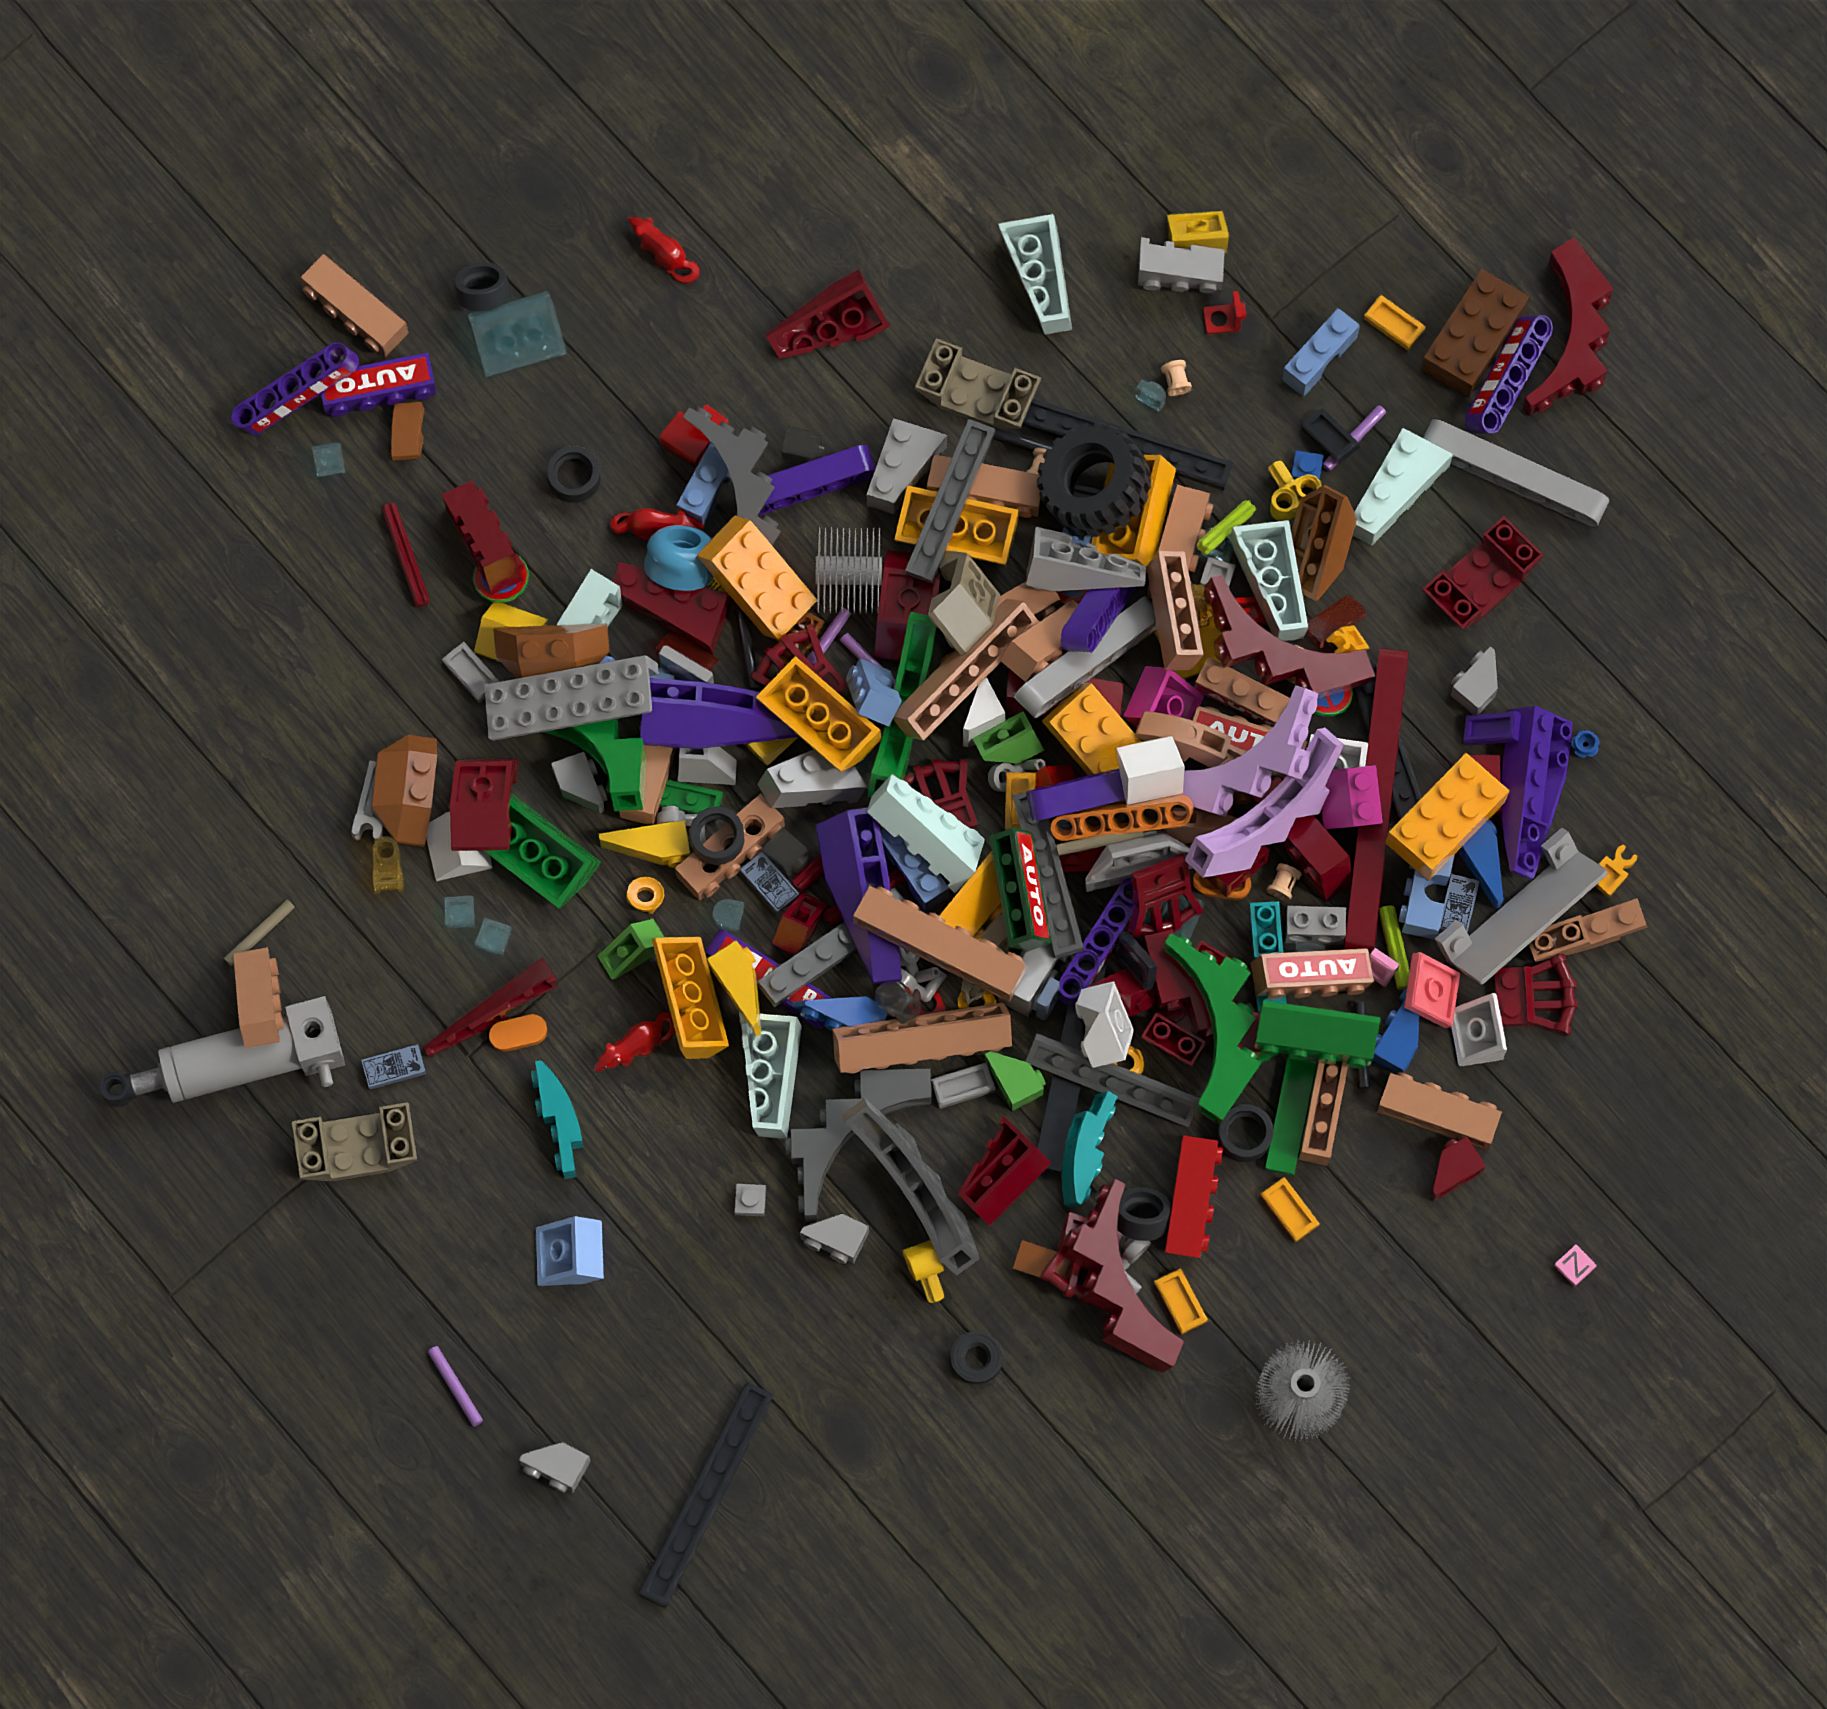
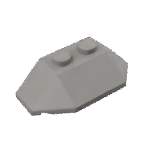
M1156 831L1143 833L1144 837L1109 844L1105 847L1085 878L1086 892L1120 885L1125 879L1131 878V873L1181 854L1186 857L1190 848L1164 832L1157 834Z

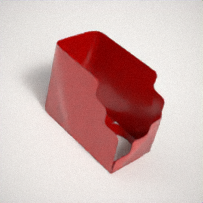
M709 405L703 407L705 411L712 415L709 420L717 425H720L722 421L728 424V419ZM680 411L659 437L660 444L696 469L711 442L698 428L684 419L683 416L685 414Z

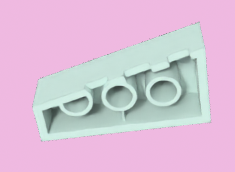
M1054 215L998 224L1002 238L1044 334L1072 330Z
M1403 428L1355 510L1357 522L1353 536L1372 546L1397 521V518L1406 509L1408 510L1415 500L1434 483V480L1450 467L1453 454Z
M1289 520L1233 527L1229 541L1272 635L1282 641L1303 639L1308 629Z
M591 569L557 625L607 623V626H609L623 606L620 586Z
M893 774L872 795L867 812L894 837L900 835L904 839L907 849L914 856L919 853L931 864L928 869L936 876L941 873L950 882L948 887L954 893L975 873L985 841L976 830L970 829L961 823L953 814L944 811L934 804L930 798L921 795L911 788L907 782L898 779Z
M739 1012L753 1128L760 1137L786 1139L788 1136L802 1026L797 1017L760 1014L761 1034L756 1037Z

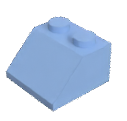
M574 1216L536 1227L538 1285L585 1284L603 1279L601 1220Z

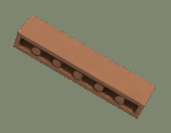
M1006 598L997 607L993 626L978 642L962 656L955 650L898 708L893 720L907 737L924 741L1001 662L1000 660L1011 641L1039 623L1024 601Z
M869 886L853 915L854 924L1010 1002L1026 972V964L1022 963L1023 959L1011 952H1008L1006 955L996 950L997 946L986 939L979 941L971 937V933L960 926L953 928L945 924V920L937 914L929 913L927 915L919 911V907L909 900L901 902L893 898V894L883 887L878 886L876 889Z
M1004 1003L832 1029L835 1062L841 1073H857L861 1069L868 1068L884 1069L889 1067V1065L900 1063L910 1065L926 1059L942 1060L947 1056L959 1054L969 1056L978 1051H1000L1004 1047L1012 1046L1011 1019Z

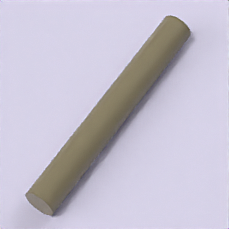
M1143 831L1099 835L1056 844L1058 856L1137 839L1144 837Z
M287 899L223 958L226 963L232 967L234 965L233 953L249 951L295 908L294 905Z

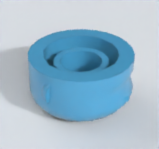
M683 525L667 526L656 531L647 543V553L644 561V570L647 576L657 584L674 590L690 591L709 585L713 581L714 576L696 555L712 539L699 529Z

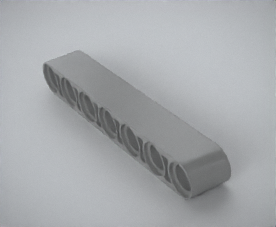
M1432 420L1423 436V439L1452 453V465L1587 526H1598L1609 503L1608 497L1599 491L1441 420Z
M1146 596L1135 602L1116 617L1092 653L1080 651L1067 652L1026 682L1017 691L1014 698L1034 718L1041 716L1157 630L1153 603Z

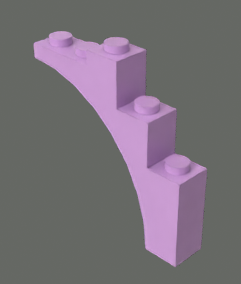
M1295 685L1287 707L1274 727L1258 744L1242 756L1223 765L1205 770L1184 771L1183 793L1181 794L1188 796L1192 800L1194 808L1226 817L1228 810L1233 804L1235 790L1264 799L1265 793L1271 784L1272 771L1302 780L1303 774L1309 765L1310 752L1301 749L1308 736V726L1311 716L1317 708L1319 693Z
M1326 728L1317 729L1306 749L1310 752L1309 765L1303 774L1302 780L1286 776L1263 801L1248 813L1216 831L1195 837L1185 861L1203 878L1251 869L1262 845L1284 842L1295 818L1320 813L1330 791L1325 785L1344 744Z

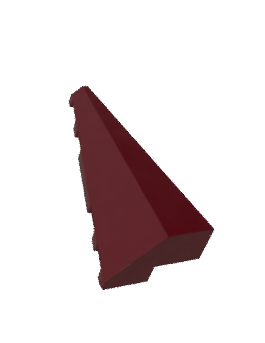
M540 958L423 1046L428 1058L491 1028L500 1021L507 1020L505 1012L558 987L556 978L544 958Z

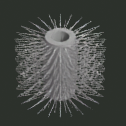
M819 527L818 556H816L818 613L820 584L824 585V612L826 585H830V613L832 585H836V613L838 585H842V613L844 585H848V613L849 585H854V613L855 586L860 585L861 613V585H866V612L867 585H872L873 613V585H878L879 611V585L882 586L880 528L878 557H874V528L872 557H868V528L866 557H862V528L860 556H856V528L854 556H850V528L848 556H844V528L842 556H838V528L836 556H832V527L830 556H826V527L824 556H820Z
M1304 1341L1302 1355L1299 1347L1296 1357L1297 1346L1296 1353L1293 1348L1294 1352L1292 1351L1291 1353L1290 1351L1289 1357L1288 1355L1284 1357L1281 1354L1279 1357L1282 1362L1280 1363L1272 1358L1271 1360L1277 1363L1282 1370L1277 1367L1279 1369L1277 1370L1272 1364L1269 1365L1267 1363L1266 1365L1270 1367L1264 1366L1263 1368L1274 1372L1275 1374L1270 1373L1274 1377L1269 1376L1272 1379H1268L1261 1375L1259 1389H1261L1259 1391H1263L1259 1394L1265 1395L1261 1398L1266 1399L1259 1401L1264 1402L1263 1404L1269 1407V1416L1274 1413V1410L1276 1411L1275 1415L1277 1417L1271 1426L1277 1420L1279 1421L1277 1425H1280L1285 1419L1281 1428L1282 1431L1291 1413L1293 1412L1291 1420L1295 1413L1290 1435L1291 1438L1296 1425L1295 1440L1301 1425L1302 1440L1306 1423L1308 1424L1305 1436L1308 1426L1309 1434L1311 1430L1315 1432L1316 1426L1318 1430H1322L1325 1425L1323 1421L1329 1424L1328 1421L1333 1424L1334 1418L1338 1419L1337 1415L1335 1416L1329 1412L1332 1411L1330 1408H1333L1331 1405L1336 1406L1333 1403L1337 1402L1333 1400H1338L1333 1397L1344 1399L1338 1400L1343 1403H1337L1343 1407L1346 1400L1344 1397L1346 1393H1343L1346 1392V1388H1341L1335 1384L1345 1382L1339 1378L1342 1375L1333 1376L1335 1375L1333 1373L1338 1371H1335L1334 1368L1338 1366L1333 1367L1331 1372L1327 1370L1331 1367L1329 1363L1331 1360L1329 1359L1326 1362L1330 1351L1319 1364L1324 1353L1323 1351L1313 1370H1311L1314 1364L1313 1361L1310 1368L1314 1346L1309 1356V1348L1304 1353ZM1262 1379H1268V1380H1270V1381H1272V1382H1267V1381H1264V1380H1262ZM1261 1382H1267V1383H1270V1384H1272V1385H1266V1384H1263V1383H1261Z

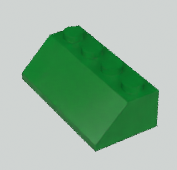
M511 794L509 808L512 826L510 849L488 850L485 852L557 908H561L585 886L601 861L514 794Z
M1263 1001L1257 1019L1254 1049L1260 1050L1261 1054L1276 1056L1278 1053L1289 1054L1290 1058L1296 1060H1306L1307 1057L1318 1058V1061L1324 1064H1335L1336 1061L1348 1063V1066L1352 1068H1365V1065H1371L1374 1057L1380 1017Z

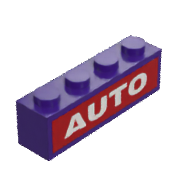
M427 352L358 366L352 374L321 393L326 416L339 417L346 415L348 411L358 409L369 411L378 405H394L395 403H402L404 400L412 398L417 400L427 399L432 394H437Z

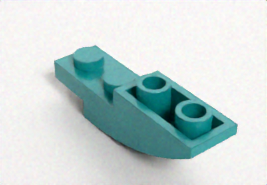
M1279 901L1250 903L1252 961L1261 954L1283 953ZM1255 992L1258 1014L1263 1001L1287 1004L1286 995L1279 999L1270 1000L1267 996H1256Z
M541 1060L535 1061L536 1070L531 1071L533 1087L539 1088L540 1098L535 1099L537 1116H543L545 1124L556 1123V1125H551L553 1143L559 1142L560 1153H555L557 1171L563 1170L565 1179L576 1177L572 1149L584 1147L576 1113L566 1091L554 1073Z
M1110 1091L1096 1094L1089 1110L1075 1114L1070 1125L1064 1147L1061 1174L1064 1205L1069 1208L1082 1205L1087 1201L1091 1193L1089 1187L1092 1180L1097 1177L1102 1169L1103 1164L1101 1160L1104 1153L1095 1147L1101 1143L1104 1137L1103 1128L1106 1122L1112 1118L1116 1109L1114 1104L1118 1096Z

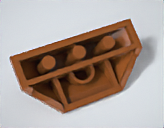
M1326 485L1319 487L1300 499L1291 531L1302 594L1314 601L1320 599L1343 571L1357 522V517L1348 497Z
M607 623L498 627L493 629L496 658L517 679L599 664L610 651Z
M407 735L377 754L371 809L391 834L395 843L425 846L432 808L437 762L436 738Z

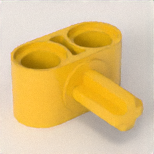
M1282 461L1274 462L1269 466L1268 471L1280 489L1275 491L1272 496L1271 515L1278 521H1287L1294 518L1300 499L1306 496L1301 492V489L1309 487L1315 491L1321 487L1320 480L1313 475H1304L1294 480ZM1279 501H1286L1291 506L1289 508L1282 509L1277 505V503Z
M931 1240L902 1250L912 1277L915 1281L921 1280L927 1301L934 1303L942 1300L944 1293L937 1273L943 1272L944 1268Z

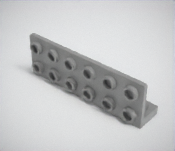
M644 655L486 684L484 686L488 737L490 740L495 741L652 712L649 676L659 675L658 663Z
M1559 829L1541 845L1550 866L1469 936L1463 924L1455 920L1435 938L1447 962L1479 984H1484L1607 876L1608 873L1605 868L1577 850L1569 832L1565 829Z

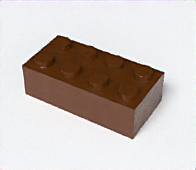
M1481 269L1424 356L1421 370L1469 398L1508 339L1516 322L1526 311L1530 296Z

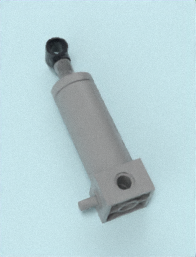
M324 996L285 1007L287 1015L282 1016L284 1029L279 1030L280 1042L245 1048L241 1030L238 1028L160 1049L158 1068L133 1075L130 1073L122 1075L121 1073L111 1072L101 1079L99 1087L105 1101L113 1107H123L131 1099L137 1098V1095L164 1088L165 1092H169L172 1103L298 1069H303L306 1076L319 1073L322 1086L329 1087L333 1084L330 1069L345 1066L332 1011ZM116 1084L123 1085L120 1094H109L112 1086Z

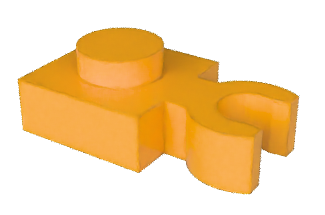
M1354 625L1340 627L1326 639L1327 642H1333L1338 649L1334 651L1335 653L1367 651L1370 649Z
M1625 845L1618 847L1613 861L1606 856L1599 863L1600 866L1606 869L1608 874L1595 887L1608 898L1628 877L1629 874L1623 869L1632 867L1637 860V855L1635 854L1630 860H1624L1621 857L1626 848Z

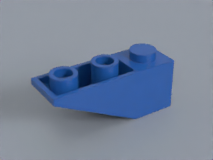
M1407 986L1398 1000L1402 1002L1398 1012L1392 1010L1384 1023L1388 1027L1383 1036L1377 1035L1372 1060L1394 1074L1405 1072L1418 1048L1419 1015L1404 1008Z
M867 997L805 1000L793 1002L792 1007L801 1011V1016L810 1020L818 1019L824 1022L825 1027L829 1030L885 1021L889 1011L888 1007Z

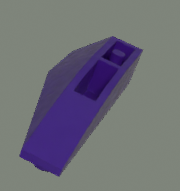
M650 678L652 712L641 714L640 738H643L644 745L703 749L799 737L756 699L760 692L705 682Z
M1538 706L1509 709V712L1517 711L1520 713L1521 721L1519 742L1505 743L1501 784L1509 790V794L1502 805V823L1510 872L1527 879H1534L1543 851L1541 845L1546 842L1567 775L1573 722Z
M868 808L847 810L816 825L825 881L872 983L902 981L899 947L853 922V915L869 886L876 889L880 886L890 892L891 890L879 823L867 812Z

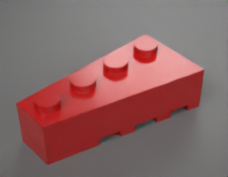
M1183 1135L1165 1252L1200 1258L1201 1252L1207 1253L1210 1235L1204 1234L1206 1223H1212L1214 1206L1209 1205L1210 1193L1216 1194L1219 1177L1213 1176L1215 1164L1221 1165L1223 1147H1218L1217 1140Z

